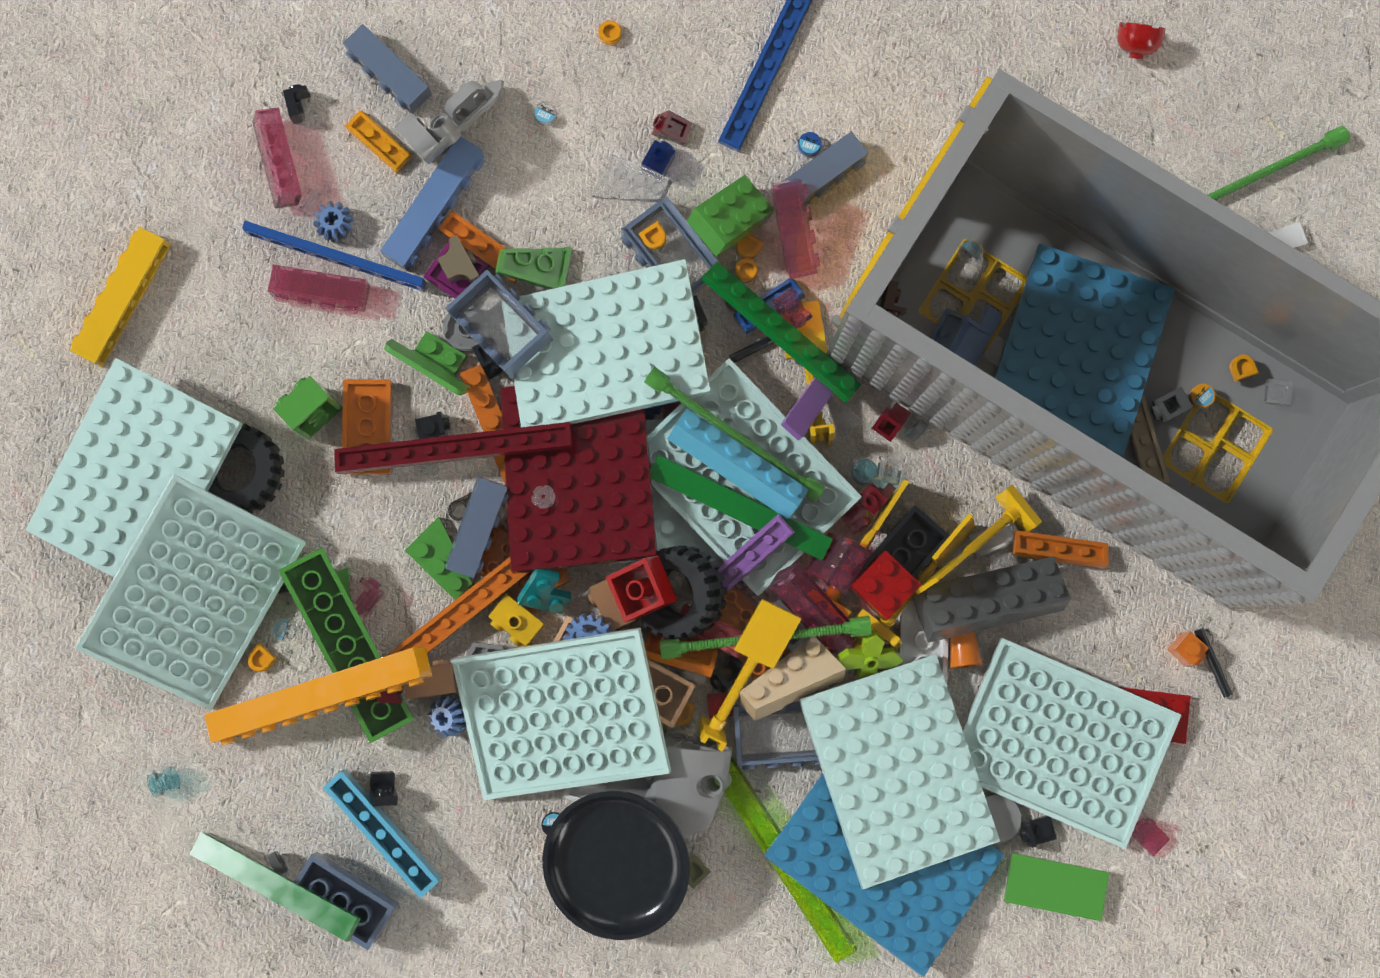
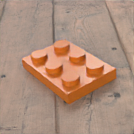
M649 629L644 644L647 659L699 675L712 676L718 648L698 649V651L689 650V652L681 654V657L662 660L659 640L665 639L663 636L657 637L651 633L652 629ZM691 637V638L679 640V642H681V641H686V642H688V643H689V642L692 643V641H694V643H695V641L698 642V641H702V640H700V639H698V638H696V637Z

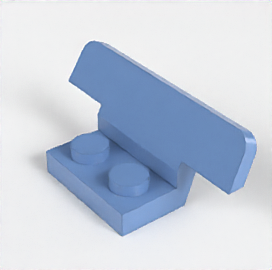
M986 304L975 322L967 315L946 308L930 338L975 366L1001 321V314L991 305Z

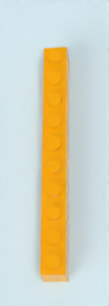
M425 647L410 648L204 714L210 742H221L222 746L236 742L237 737L241 736L242 739L257 736L256 731L262 730V733L276 730V725L281 723L283 727L296 724L297 718L303 717V720L318 717L317 712L324 711V714L339 710V705L345 704V707L357 705L360 703L359 699L366 697V700L381 697L380 692L386 690L388 694L403 690L402 685L409 684V687L423 684V679L432 676Z

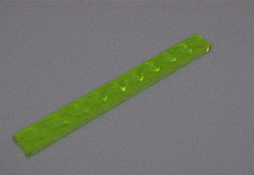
M731 755L729 773L732 782L724 792L765 854L781 830ZM770 862L835 963L855 953L858 948L831 907Z

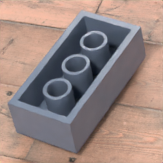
M319 852L309 857L294 881L360 917L361 919L351 940L366 950H369L375 944L399 905L394 899Z

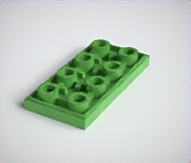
M1012 853L1003 901L1101 921L1109 872Z

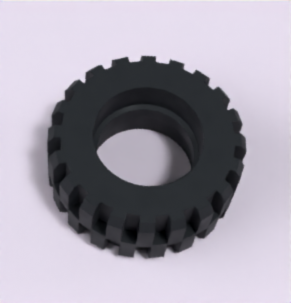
M243 423L230 450L241 447L253 454L256 462V471L253 479L241 490L228 491L219 485L216 476L208 491L253 514L254 510L265 508L267 501L272 502L276 496L273 494L276 489L280 491L282 484L279 483L280 478L285 475V470L281 467L284 464L283 456L279 455L280 449L277 444L272 442V439L267 434Z
M684 545L660 549L657 551V555H659L667 577L673 570H677L689 580L693 589L692 606L686 615H681L667 605L642 617L643 622L641 624L646 630L652 629L651 633L657 637L663 636L665 640H683L703 634L704 631H708L714 626V622L719 621L722 616L719 610L724 609L727 601L723 600V595L727 594V587H723L722 583L725 580L724 574H719L717 570L720 566L716 561H710L711 556L708 553L700 552L699 548L693 546L687 547Z

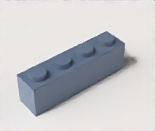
M364 24L343 42L347 50L345 52L346 56L353 63L358 61L363 66L361 68L362 71L370 79L375 77L379 81L378 86L387 95L391 93L396 98L394 101L402 110L407 108L413 114L432 95L429 86Z
M851 131L779 183L776 187V193L792 214L797 210L801 212L811 204L810 200L816 196L818 198L824 196L829 191L828 187L836 183L838 185L848 177L847 173L853 169L855 171L861 169L866 164L865 160L867 159L868 152Z
M477 476L446 561V569L474 578L476 573L480 574L484 564V560L481 559L484 550L488 551L492 543V537H489L492 528L496 529L500 521L499 508L501 505L505 506L508 499L507 487L505 485Z

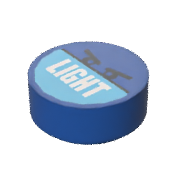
M814 132L802 134L798 141L799 152L806 157H812L819 153L821 148L820 137Z

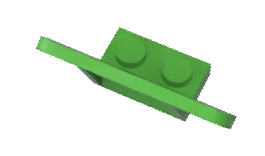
M426 331L415 350L406 348L392 338L386 343L384 347L386 352L453 393L463 395L469 391L470 386L455 377L467 356Z

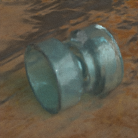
M869 459L858 461L851 471L853 480L860 485L869 484L877 475V467Z
M173 766L165 768L162 773L154 772L147 776L148 787L155 798L164 795L168 790L173 792L181 787L178 773Z

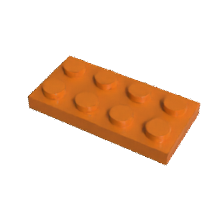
M344 379L342 448L390 443L392 380ZM391 468L346 473L343 475H391Z

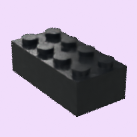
M914 505L849 579L854 582L884 551H887L916 578L950 535Z

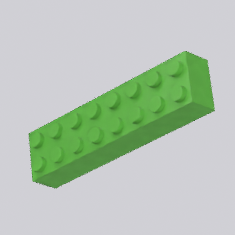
M323 547L278 570L332 673L381 658ZM398 694L397 698L402 699V704L379 703L377 698L366 700V697L359 699V704L350 706L370 743L414 720L401 694Z

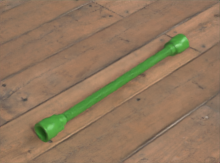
M1341 125L1325 133V137L1320 139L1319 142L1207 194V196L1218 200L1320 150L1328 148L1334 150L1350 142L1349 131L1345 126Z
M654 367L648 374L644 383L658 393L663 391L674 398L676 397V400L678 399L684 405L686 404V407L691 408L696 414L701 415L702 418L704 417L706 421H709L712 425L714 424L716 428H719L725 434L727 433L731 438L737 440V442L808 488L809 490L805 496L811 501L815 502L821 496L825 489L824 485L810 476L806 478L803 475H799L786 466V464L781 463L776 457L771 456L766 450L760 446L758 447L756 443H753L750 439L748 440L746 436H743L740 432L738 433L736 429H733L725 421L720 420L718 416L715 417V414L710 413L708 409H705L702 405L700 406L698 402H695L689 396L687 397L679 389L677 390L673 386L674 384L669 381L670 377L657 367Z
M870 617L850 618L849 622L829 625V627L820 626V628L796 629L791 639L839 633L850 634L851 637L869 636L872 634ZM736 636V638H720V640L719 638L717 640L711 639V641H695V643L694 641L692 643L686 641L679 642V639L659 640L661 659L681 657V654L687 653L689 650L698 651V649L707 650L708 648L714 649V647L736 646L741 636Z

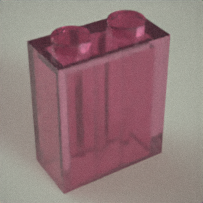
M828 532L827 536L833 540L823 560L813 557L804 573L820 584L846 594L871 552L852 539Z

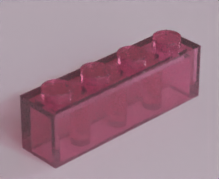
M279 108L255 110L252 123L274 207L277 209L298 206L302 193Z
M799 178L771 183L787 277L794 279L818 274L817 267H820L818 253H814L813 244H816L814 230H810L809 226L812 214L810 206L806 207L805 197H808L806 183H802V180Z
M273 264L267 292L278 302L288 303V300H294L302 306L311 307L313 303L321 305L320 307L326 310H334L337 307L343 308V311L346 313L358 314V311L365 312L370 284L366 279Z
M798 563L778 571L769 586L770 590L793 614L801 617L800 622L806 629L811 627L820 628V626L829 627V625H839L850 621ZM839 633L835 635L826 634V636L823 634V636H816V638L831 654L851 647L856 636L851 637L850 634Z

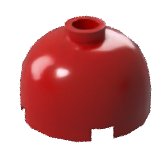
M1120 22L1117 40L1120 48L1130 53L1129 58L1143 60L1144 55H1152L1160 48L1166 28H1152V25L1129 22L1125 24Z

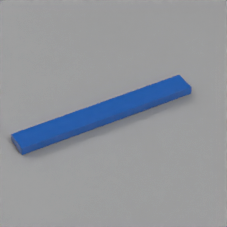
M786 0L718 143L737 152L740 151L813 0Z
M244 221L242 226L243 231L249 236L422 292L427 284L422 277L248 221Z

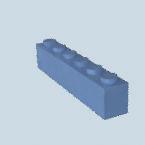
M461 136L452 144L380 250L384 257L408 271L410 266L414 267L420 258L419 253L423 247L427 248L429 246L435 229L439 228L445 220L448 210L454 209L457 205L459 194L462 190L465 191L472 181L471 176L475 170L478 172L482 168L485 160L483 151Z

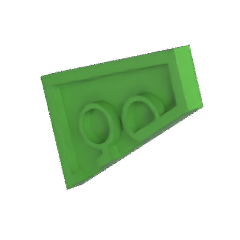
M572 247L502 249L499 251L495 274L545 289L563 287L566 282Z
M438 517L405 551L456 600L473 585V582L468 576L446 569L445 564L453 542L441 518Z

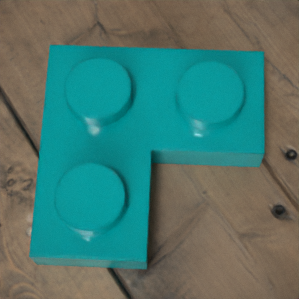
M535 569L518 595L517 601L518 605L562 614L572 600L571 592L554 588L559 581V572Z

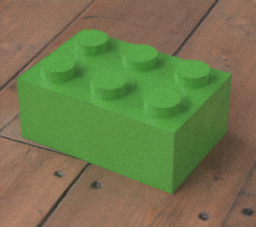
M744 175L695 207L686 222L717 257L766 224L775 209L747 176Z
M311 376L300 379L294 385L295 389L289 395L281 396L276 402L277 406L273 408L293 431L308 440L343 409L336 399Z

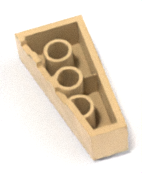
M815 636L810 637L793 652L780 660L774 669L770 668L741 690L739 704L756 721L783 709L784 706L792 702L797 703L799 699L812 693H819L826 690V687L843 682L845 680L846 668Z

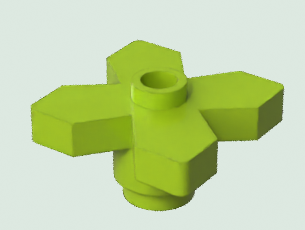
M874 629L871 635L858 638L855 641L854 649L846 648L836 656L837 660L846 670L857 669L855 673L857 680L877 674L878 668L892 669L903 662L900 653L894 647L883 648L885 643L883 637Z

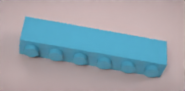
M689 409L685 410L667 438L786 519L791 517L809 490Z
M347 769L340 771L323 787L420 899L443 878L380 806H372L367 791Z

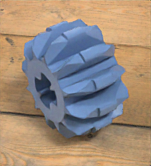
M329 201L327 208L324 205H320L322 212H314L317 220L313 221V225L318 228L316 231L318 235H324V239L327 241L333 237L335 242L339 241V235L347 238L345 231L353 230L349 223L354 221L353 216L349 215L350 209L348 207L343 208L341 202L334 206L333 202ZM333 218H336L337 220L334 221V225H331L330 223L333 222Z
M455 695L442 696L430 705L432 711L427 715L432 718L429 725L435 726L434 733H441L442 737H454L467 727L461 700H457Z

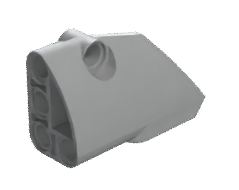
M469 81L448 99L445 104L447 114L441 113L434 117L430 123V129L416 115L413 116L411 113L402 119L395 128L429 165L446 148L454 144L468 128L497 102L502 92L504 81H491L484 88L476 81Z
M668 733L664 735L671 772L669 774L652 776L651 787L648 789L645 798L662 808L673 819L684 839L712 824L724 790L732 782L729 773L732 747L726 745L722 752L718 750L717 742L707 740L706 743H703L697 737L681 733ZM714 778L719 781L720 786L715 783Z

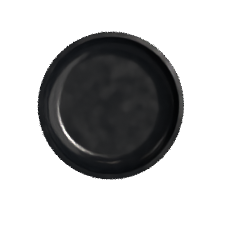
M602 791L582 797L570 804L559 814L549 829L544 843L542 867L550 896L568 920L592 935L611 940H631L649 935L664 926L675 915L685 898L690 877V859L684 837L673 819L662 808L640 795L624 791Z

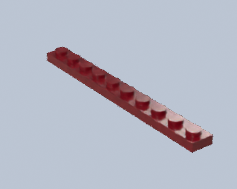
M564 422L334 449L335 472L337 474L573 448L572 424Z

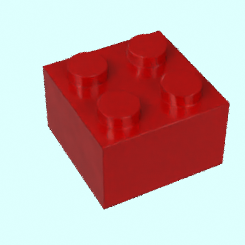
M884 551L849 588L883 621H886L921 584L887 551Z
M659 555L641 559L605 577L624 623L642 618L677 601Z

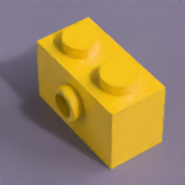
M508 594L502 598L488 616L493 620L490 624L499 632L507 631L511 635L509 640L518 647L522 645L529 646L546 625L523 606L518 605V602Z

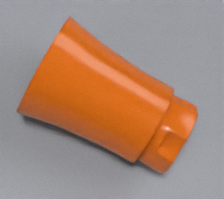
M976 632L950 637V669L984 665L979 652Z

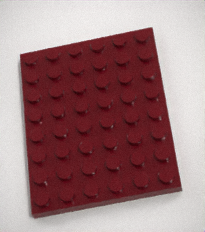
M515 386L501 387L503 429L520 428L521 423ZM645 408L572 424L573 448L504 455L506 491L508 495L511 572L513 574L533 572L535 569L551 570L657 556Z

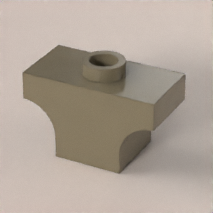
M456 235L448 239L450 242L448 252L437 259L451 284L459 280H467L473 283L479 277L473 266L477 261L471 250L465 251Z

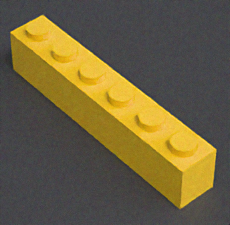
M141 227L133 232L129 239L128 248L125 252L121 253L115 271L110 273L106 280V287L96 297L92 312L84 318L83 328L73 338L71 352L103 368L171 246L165 239Z

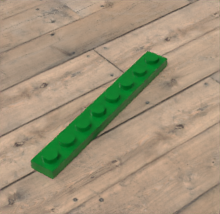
M718 261L703 275L701 280L842 401L846 403L862 385Z

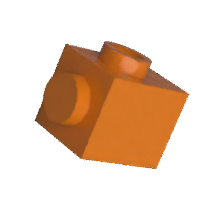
M1190 631L1182 632L1167 650L1184 666H1194V664L1197 666L1205 659V652L1209 647Z

